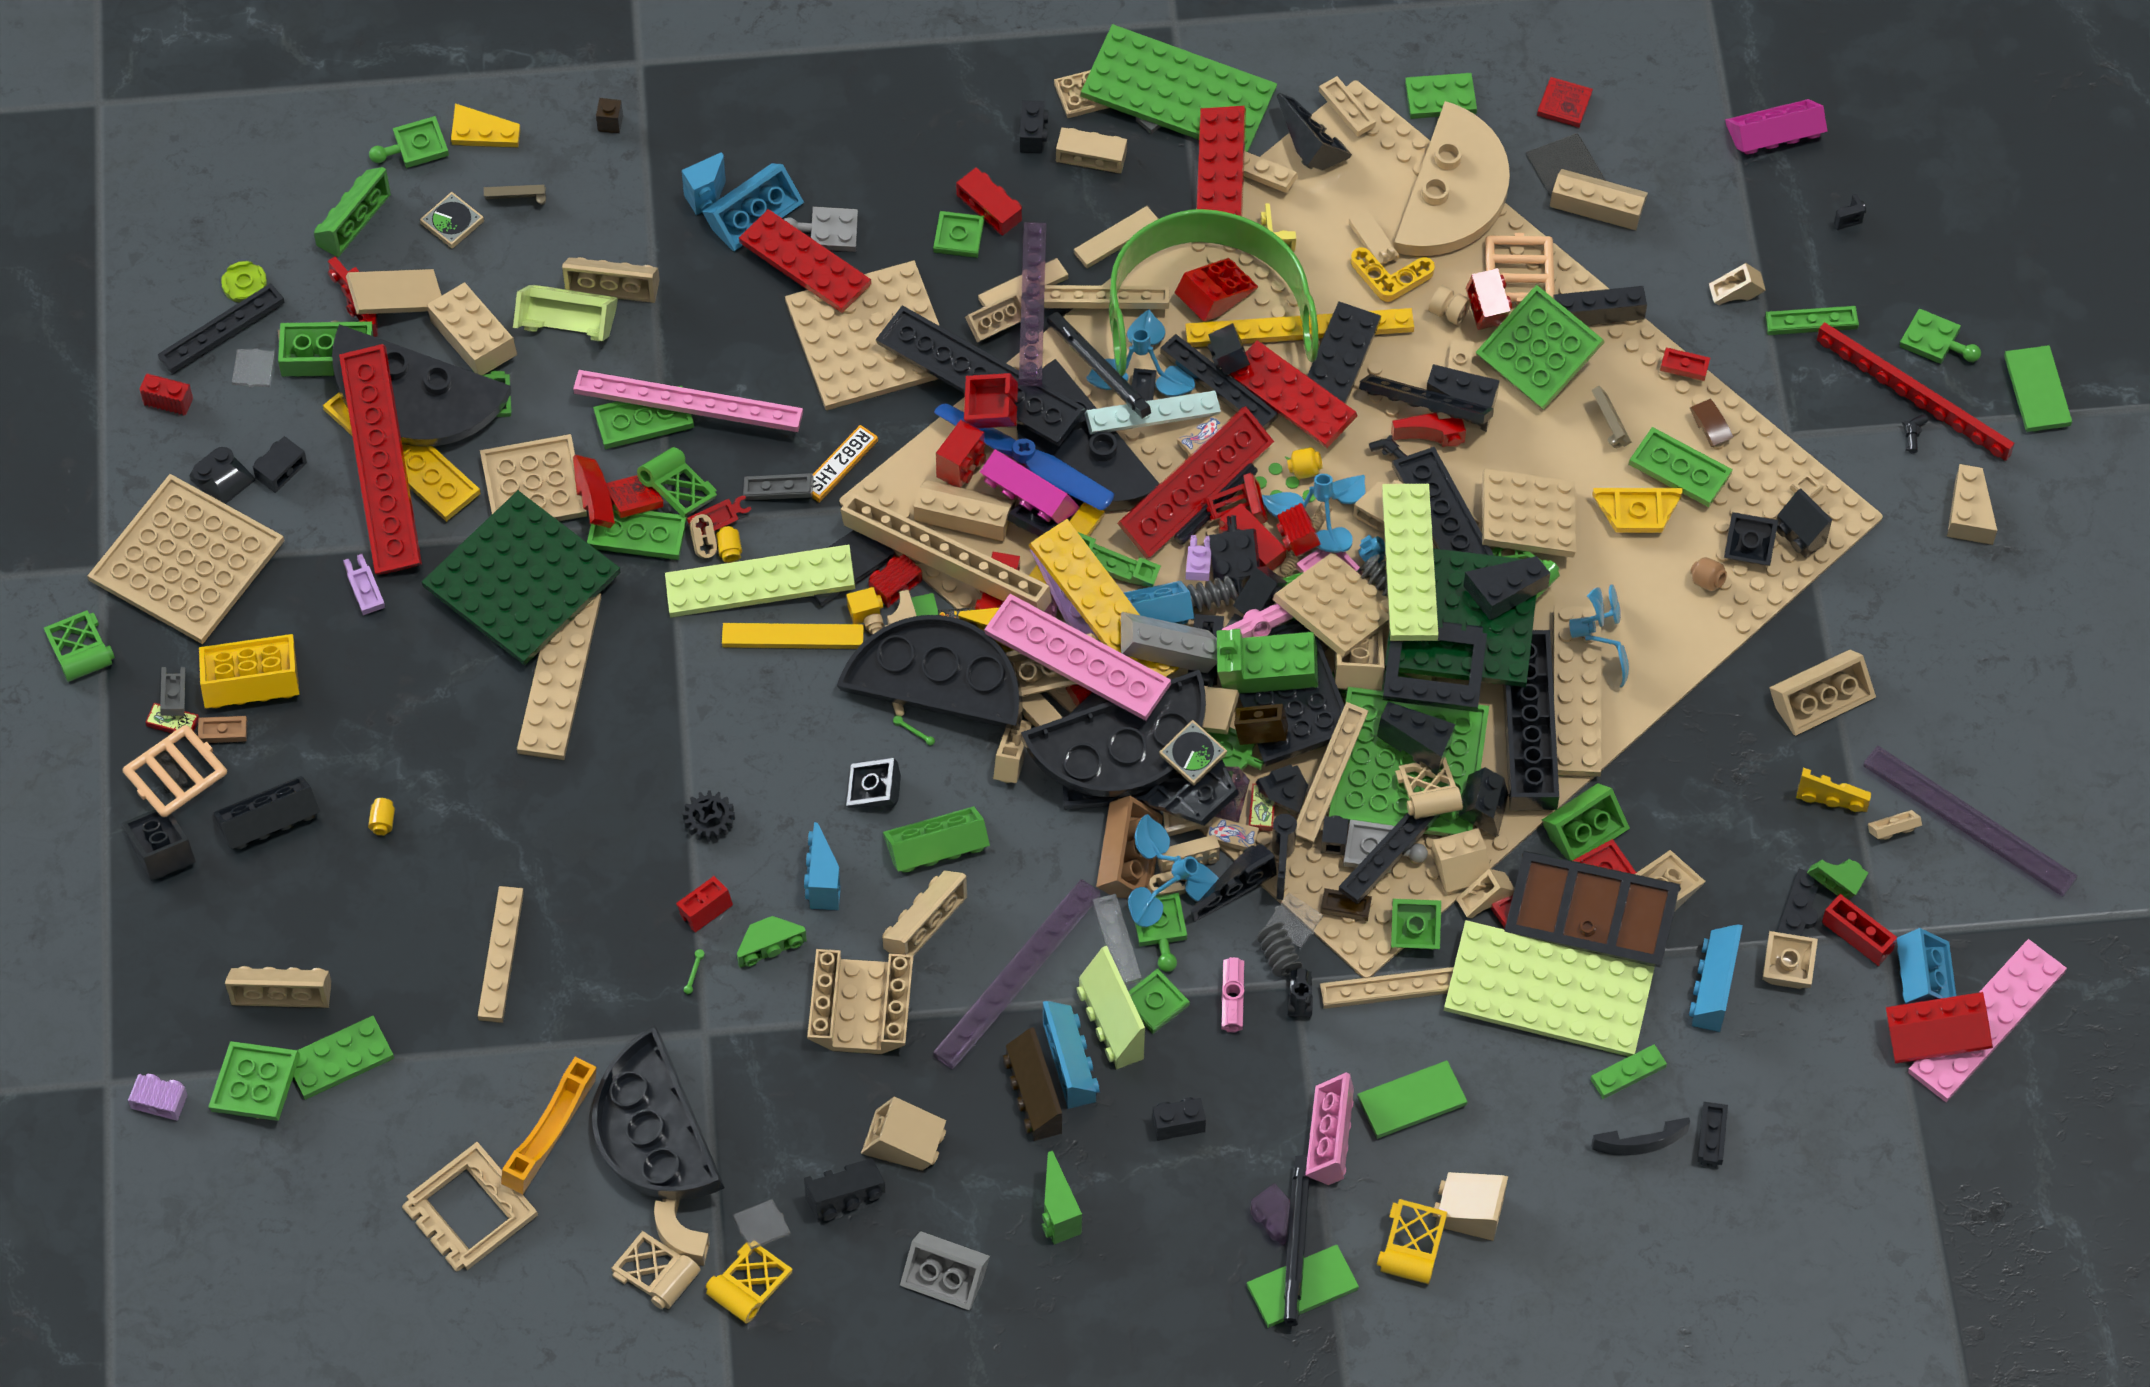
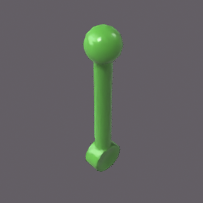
M901 716L894 717L893 722L896 726L901 725L924 739L929 746L935 743L933 737H928L908 725Z
M701 949L695 951L696 960L688 984L684 987L686 994L693 992L692 984L700 960L705 956L704 951Z

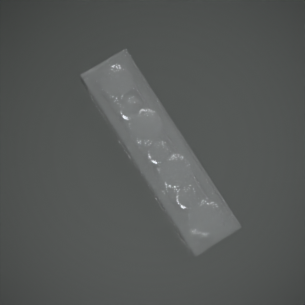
M1113 894L1093 899V907L1105 946L1108 947L1125 986L1141 982L1142 977L1117 895Z

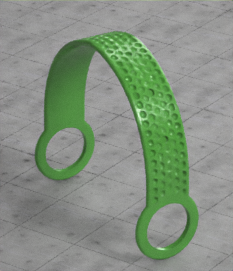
M1194 209L1181 211L1146 225L1135 233L1119 252L1111 274L1109 321L1113 339L1115 365L1120 376L1125 375L1127 364L1125 326L1117 297L1123 281L1139 263L1149 256L1172 246L1192 242L1214 243L1236 248L1257 257L1272 267L1285 280L1295 296L1302 321L1306 355L1310 362L1316 361L1318 355L1317 314L1304 269L1291 248L1279 236L1259 223L1239 215L1216 210ZM1309 315H1310V323H1311V339H1310V331H1309Z

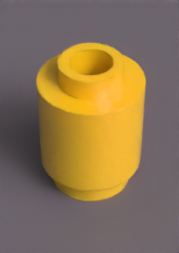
M730 526L721 528L716 533L719 556L726 563L740 560L742 547L739 531Z
M377 798L371 805L368 828L376 835H386L392 831L395 808L391 800Z

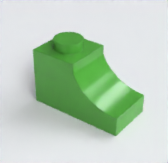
M1851 859L1839 865H1833L1820 860L1811 865L1807 872L1837 896L1841 894L1847 899L1857 894L1868 875V872L1858 862Z

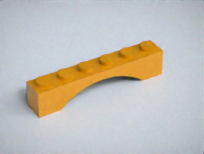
M574 1057L563 1074L539 1122L526 1140L514 1150L503 1167L502 1185L522 1195L524 1194L595 1083L596 1066Z

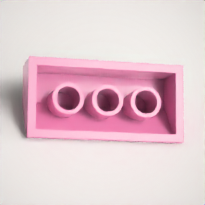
M1347 1072L1315 1087L1305 1175L1327 1185L1344 1179L1346 1173L1345 1164L1354 1093L1351 1076Z

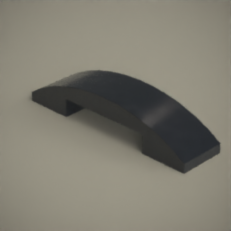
M1690 1118L1666 1121L1662 1132L1624 1139L1619 1138L1618 1131L1595 1134L1591 1144L1592 1150L1624 1156L1654 1152L1682 1138L1688 1132Z

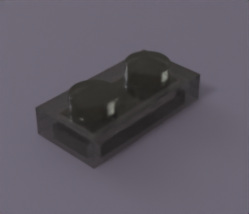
M166 750L155 757L181 789L189 787L184 770ZM163 783L165 793H171V791Z

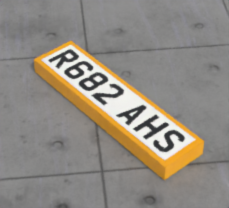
M859 425L814 472L812 498L820 503L878 442V436Z

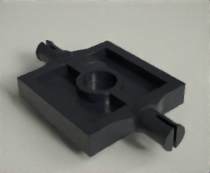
M1236 515L1226 517L1228 530L1220 534L1209 535L1213 578H1220L1223 581L1224 576H1229L1234 583L1237 595H1239L1243 589V580L1249 578L1256 567H1260L1256 529H1237Z

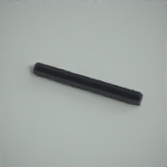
M1249 463L1220 492L1244 484L1243 475L1251 473L1255 476L1258 469ZM1238 491L1212 500L1213 504L1232 498ZM1207 504L1176 533L1174 538L1179 544L1183 545L1188 541L1191 535H1194L1210 519L1209 516L1211 514L1206 509L1208 507Z

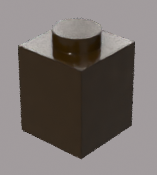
M599 98L596 113L598 131L620 134L623 119L622 101Z

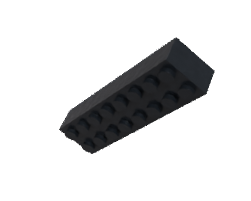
M1533 630L1526 687L1503 685L1509 811L1557 810L1559 803L1550 630Z

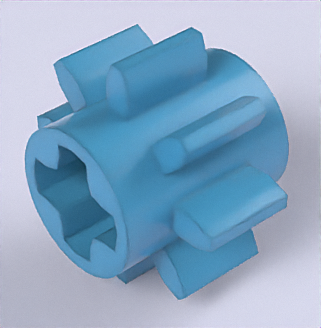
M1368 535L1361 540L1362 543L1359 545L1361 548L1358 552L1365 562L1377 554H1380L1378 563L1385 559V542L1381 537L1372 538L1371 535Z

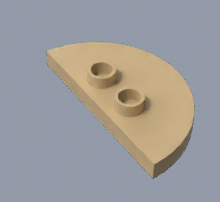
M1444 102L1394 242V248L1399 254L1432 256L1461 249L1483 236L1494 225L1504 208L1510 177L1509 163L1504 147L1494 131L1483 120L1458 105Z

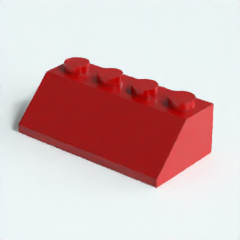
M1983 992L1886 1007L1895 1064L1993 1048Z

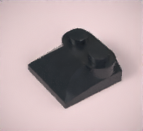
M218 447L194 466L189 475L190 480L204 493L224 504H227L256 481L255 477L234 457L232 450L227 447Z
M1732 512L1724 558L1770 566L1778 520Z
M889 758L851 764L846 806L848 808L878 806L882 810L893 808L899 799L901 773L896 759Z

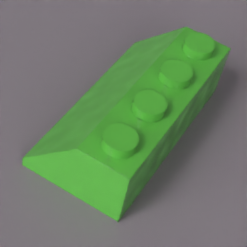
M380 167L366 170L362 176L355 180L354 186L349 192L343 194L339 204L332 208L323 223L318 224L315 228L316 246L339 258L391 195L385 168Z
M372 322L280 323L278 363L281 376H334L332 354L339 324L373 336Z
M974 806L883 832L893 865L898 872H910L920 865L931 866L937 864L938 860L945 858L956 859L963 853H977L983 851L984 847L990 846L984 819Z

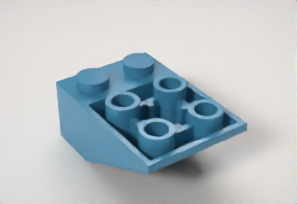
M814 822V829L809 831L808 835L809 853H807L806 857L807 874H805L804 879L805 899L809 900L810 909L839 910L841 892L839 865L819 824Z

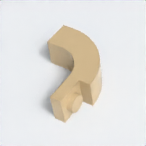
M662 1199V1201H655V1222L661 1242L676 1253L688 1256L697 1265L704 1266L710 1245L709 1234L689 1230L678 1222L676 1214L680 1200Z

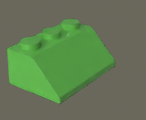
M1599 783L1541 820L1552 843L1570 861L1611 839H1615L1630 829L1613 789Z

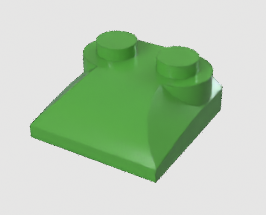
M1393 899L1391 947L1440 949L1441 900Z

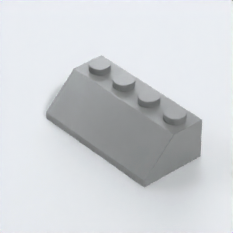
M1126 612L1121 613V653L1125 656L1193 671L1200 669V672L1208 673L1217 664V638L1209 630Z

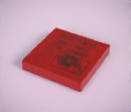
M1550 77L1537 116L1580 128L1593 89Z
M637 475L606 483L612 506L620 518L663 507V499L653 487L644 486Z

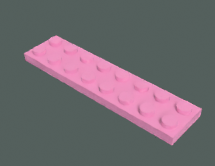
M1009 594L984 629L986 635L1145 721L1171 685V680L1012 594Z
M2028 939L1980 991L1984 993L1993 1048L1916 1060L1909 1068L1908 1073L1943 1101L1947 1102L2063 976L2067 968Z

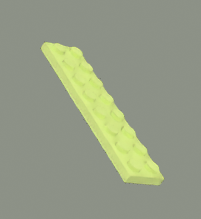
M1382 484L1390 641H1438L1429 484Z
M850 545L665 573L670 617L855 589Z

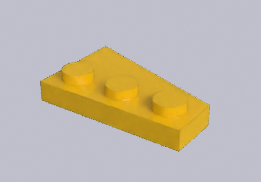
M455 103L451 136L452 145L519 148L520 124Z
M1803 767L1796 798L1809 803H1823L1829 807L1848 808L1854 812H1867L1871 792L1846 783L1837 785L1830 781V777L1822 775L1821 778L1811 775V770Z

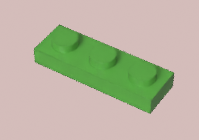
M1654 1044L1592 1075L1591 1081L1601 1097L1605 1099L1665 1069L1667 1063Z

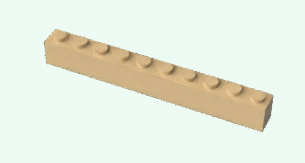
M852 493L840 509L844 526L997 599L1005 601L1009 594H1012L1043 612L1052 602L1049 585L860 495Z

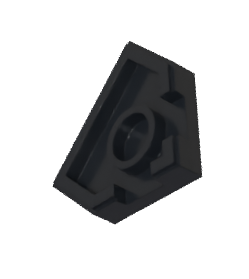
M1290 764L1273 770L1269 775L1261 777L1256 781L1266 803L1288 810V813L1295 816L1300 813L1308 784L1298 765L1292 767Z

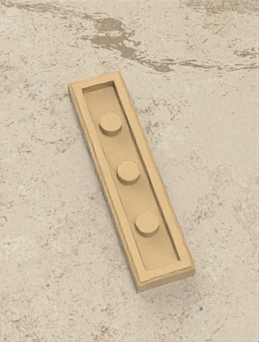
M1146 206L1074 249V254L1086 268H1089L1123 248L1135 233L1158 218Z
M1058 258L978 295V300L983 307H986L1015 292H1018L1021 300L1033 296L1034 285H1056L1067 280L1068 273Z

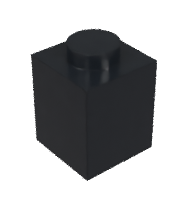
M1336 815L1324 817L1321 853L1345 855L1348 819Z

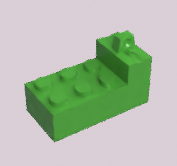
M1240 629L1218 630L1217 672L1222 688L1238 690L1240 694L1318 687L1317 644L1314 632L1243 638Z

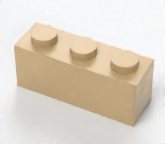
M1061 128L1056 147V162L1122 173L1127 154V139L1118 136L1101 135L1096 132L1079 131L1074 128Z

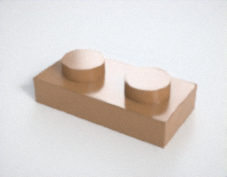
M247 717L199 718L198 737L203 743L247 741Z

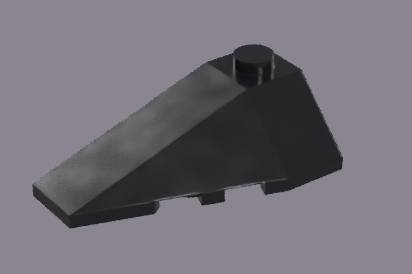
M1278 93L1277 99L1295 150L1302 158L1301 162L1309 169L1316 168L1323 171L1352 156L1350 151L1337 137L1332 139L1325 133L1327 128L1324 125L1311 119L1312 114L1292 97Z
M1262 843L1246 848L1243 854L1233 862L1192 907L1191 915L1193 921H1198L1276 876L1277 870L1274 854Z

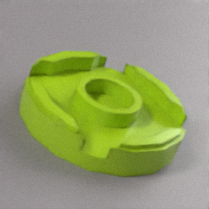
M249 261L230 265L227 268V272L221 278L222 289L226 297L238 303L267 286V277L263 268Z

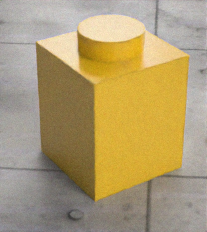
M874 587L846 594L847 607L853 624L864 623V619L867 616L880 614V609L883 608L881 596L876 595Z

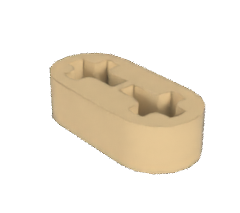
M700 514L691 519L690 531L696 555L702 559H707L716 553L717 544L712 520L709 516ZM699 519L707 524L703 528L704 535H702L700 528H696V523L699 522ZM703 538H705L706 545L711 546V549L707 552L708 554L700 550V546L704 544Z
M1172 871L1152 876L1147 885V889L1151 894L1158 889V887H1154L1155 883L1162 886L1174 878ZM1174 882L1156 896L1187 893L1185 884L1182 886L1181 883Z

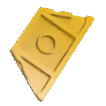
M1593 488L1592 496L1616 533H1662L1682 496V488Z

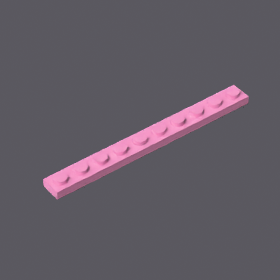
M583 370L578 371L573 388L574 394L793 432L799 431L803 416V408Z

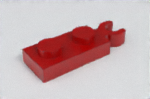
M740 496L734 500L733 504H731L730 499H726L686 519L690 526L692 518L705 514L712 520L714 531L739 520L736 513H747L751 510V507L742 509L740 501L746 499V496ZM699 519V522L696 523V528H700L702 535H704L703 528L707 524Z

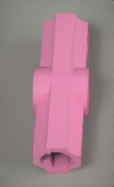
M1275 604L1262 611L1257 609L1249 610L1242 620L1222 630L1240 629L1243 638L1268 636L1272 628L1292 620L1293 616L1280 605Z
M1230 957L1223 960L1221 1029L1236 1033L1243 1030L1244 961L1239 958ZM1236 993L1238 996L1230 997L1227 994Z

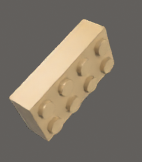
M1018 292L965 316L977 342L1030 317Z
M1216 834L1170 846L1167 852L1162 855L1180 856L1181 859L1191 856L1203 865L1214 864L1219 861L1220 845ZM1158 859L1160 872H1171L1175 862Z

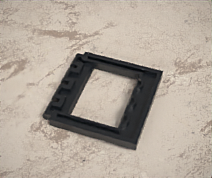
M1443 622V627L1438 628V640L1474 645L1468 685L1398 677L1403 641H1390L1383 700L1478 712L1487 633H1483V627L1467 625L1466 631L1461 630L1462 624Z

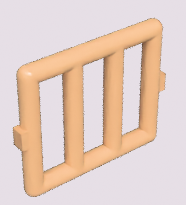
M1515 233L1514 236L1489 235L1486 237V271L1495 269V263L1545 264V274L1500 273V275H1503L1505 282L1545 283L1546 293L1553 298L1555 287L1552 237L1524 236V233ZM1495 245H1544V255L1495 254ZM1505 292L1506 296L1510 297L1511 302H1516V305L1528 294Z
M183 725L123 768V773L138 789V795L143 800L147 799L162 817H167L227 774V769L212 753V747L207 742L203 743L188 725ZM185 736L215 771L206 778H203L176 748L174 743ZM166 750L196 785L184 792L154 757ZM144 764H147L174 794L176 799L165 806L135 771Z

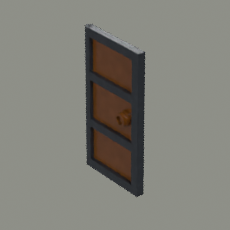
M1524 851L1504 932L1661 968L1681 884Z

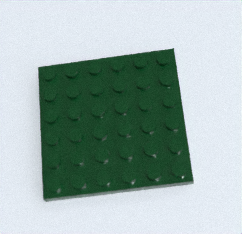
M517 490L422 581V586L519 662L526 665L621 573V570L611 560Z
M1433 548L1438 628L1443 627V622L1462 624L1461 630L1466 631L1467 625L1482 626L1483 633H1487L1481 682L1526 687L1537 594L1496 618L1489 620L1463 587L1464 576L1467 571L1521 559ZM1390 628L1384 670H1387V662L1390 647ZM1440 640L1403 641L1398 672L1470 680L1474 645Z

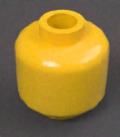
M1312 447L1293 451L1291 459L1287 460L1289 472L1294 473L1297 479L1315 477L1323 469L1321 454Z

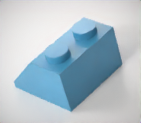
M722 152L682 170L684 196L696 215L702 213L703 210L720 198L726 182L724 155Z

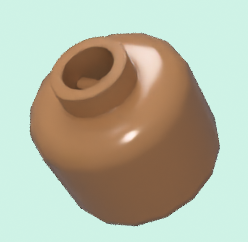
M1703 557L1691 567L1694 584L1704 589L1714 591L1717 588H1721L1726 581L1727 572L1724 565L1711 558Z

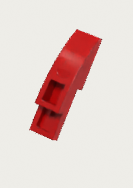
M336 256L328 260L330 269L328 274L334 283L338 282L341 285V290L347 299L348 305L346 309L351 317H356L359 322H372L373 336L377 337L378 323L376 314H357L346 279L348 272H359V270L354 267L347 271Z

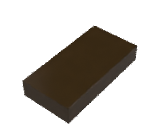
M1324 888L1320 913L1368 921L1372 896L1366 895L1356 904L1339 890Z

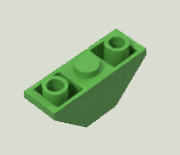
M774 916L750 924L737 952L739 967L753 966L759 960L775 957L789 948L795 949L800 947L804 942H807L805 928Z

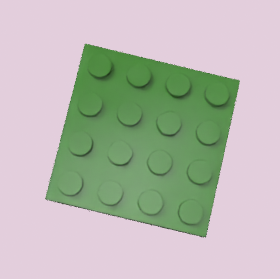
M1536 284L1481 345L1476 354L1544 410L1605 342Z

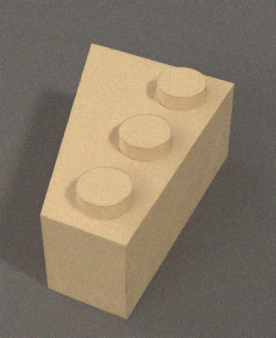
M1960 464L1955 479L1947 537L1993 545L1997 527L1983 468Z

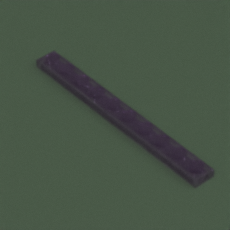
M1024 222L1019 386H1042L1046 223Z
M1877 746L1865 760L1863 765L1865 768L2062 897L2076 881V874L1880 746Z
M1081 879L935 1049L933 1056L951 1069H954L1098 900L1101 892Z

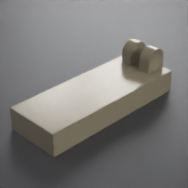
M545 185L484 187L485 199L536 197L538 204L544 205L546 203Z
M1600 386L1592 389L1614 433L1608 438V442L1615 449L1632 443L1608 394Z

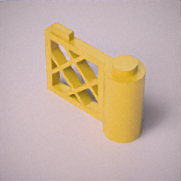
M1399 1199L1398 1204L1393 1203L1389 1217L1394 1218L1389 1240L1385 1252L1380 1251L1377 1266L1381 1267L1380 1272L1429 1284L1448 1212ZM1402 1207L1413 1208L1418 1217L1405 1224L1400 1216ZM1417 1209L1426 1211V1213L1420 1215ZM1430 1213L1441 1215L1439 1226L1429 1231L1422 1218ZM1400 1220L1403 1226L1397 1229ZM1420 1220L1427 1233L1414 1240L1407 1227ZM1403 1229L1406 1230L1412 1240L1404 1246L1393 1244L1395 1234ZM1437 1230L1436 1238L1434 1239L1431 1233ZM1428 1235L1434 1243L1431 1254L1422 1252L1416 1243ZM1414 1244L1417 1250L1407 1247Z
M755 1241L751 1244L746 1242L737 1252L739 1257L722 1275L711 1277L706 1284L707 1296L745 1323H749L756 1316L760 1307L791 1275L793 1270ZM755 1251L762 1256L763 1262L749 1263L748 1257ZM777 1267L783 1271L779 1277H768L767 1268ZM764 1268L765 1278L751 1279L750 1269ZM736 1270H746L747 1279L737 1280L731 1275ZM766 1284V1291L759 1296L752 1291V1285Z

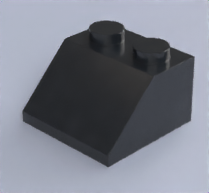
M1801 488L1797 490L1783 507L1776 519L1778 520V534L1785 537L1791 543L1793 549L1801 553L1805 558L1827 543L1832 519Z
M1486 767L1469 774L1462 798L1463 809L1459 810L1458 814L1459 817L1495 837L1499 835L1509 795L1504 777Z

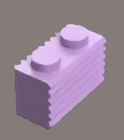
M138 1074L128 1102L131 1109L178 1121L187 1098L185 1086L179 1081L169 1080V1082H166L164 1080L161 1081L159 1077L153 1074H146V1076Z

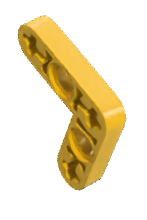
M1359 247L1353 250L1351 254L1352 267L1374 293L1385 302L1397 299L1431 279L1434 275L1435 264L1427 257L1419 258L1390 275L1368 249ZM1377 271L1380 273V277L1371 278L1368 273ZM1402 276H1409L1412 281L1410 283H1403L1400 278Z

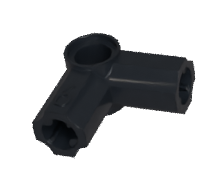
M1297 968L1291 971L1287 1016L1312 1017V972L1306 969Z

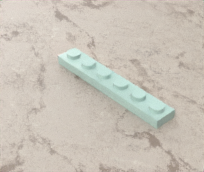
M1216 391L1146 401L1150 405L1151 414L1143 419L1127 404L1087 410L1084 414L1089 433L1093 435L1100 431L1112 432L1219 415L1221 410Z

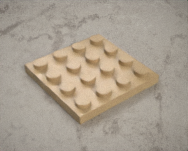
M571 434L480 450L492 514L519 490L558 521L587 516L586 510L583 509L582 496L577 495L573 463L575 452Z
M1484 469L1482 474V545L1574 558L1576 553L1575 481Z
M1333 552L1275 593L1273 598L1278 605L1307 629L1314 632L1319 639L1336 653L1340 654L1342 658L1389 624L1388 597L1383 596V593L1377 590L1374 585H1369V581L1365 578L1362 579L1358 572Z

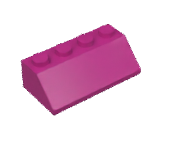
M1809 99L1725 119L1736 149L1745 152V154L1756 153L1759 148L1763 147L1766 149L1776 148L1779 146V143L1783 142L1787 144L1797 143L1800 141L1799 138L1803 137L1809 139L1821 136L1820 133L1828 132L1823 105Z
M996 449L980 470V473L985 477L984 482L994 489L997 486L1003 489L1002 493L1011 500L1015 497L1021 500L1019 504L1029 511L1034 508L1039 512L1038 516L1048 523L1050 520H1053L1059 524L1075 514L1080 508L1067 493Z

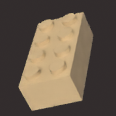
M465 282L427 304L432 324L475 373L484 375L517 355L513 337Z

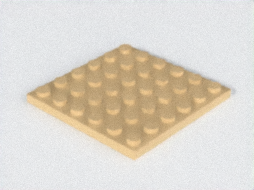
M915 261L864 274L871 279L872 284L843 313L809 290L785 296L786 305L825 410L938 379L878 345L876 342V338L902 305L939 325Z
M169 474L87 577L90 582L203 644L285 540L284 536Z

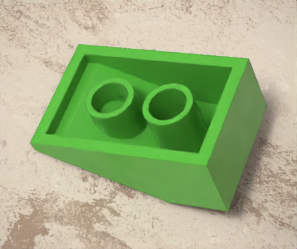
M1053 1151L1048 1152L1045 1203L1044 1213L1042 1214L1044 1223L1042 1228L1046 1237H1051L1055 1245L1082 1234V1213Z

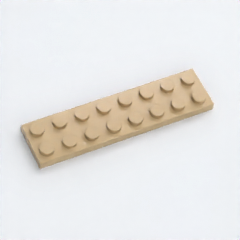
M601 593L540 650L517 746L518 754L559 760L565 759L601 602Z
M1554 605L1553 690L1558 775L1601 776V642L1594 640L1586 641L1585 636L1572 638L1569 626L1570 619L1596 615L1594 607ZM1597 620L1595 621L1596 632L1592 633V636L1601 637V627Z

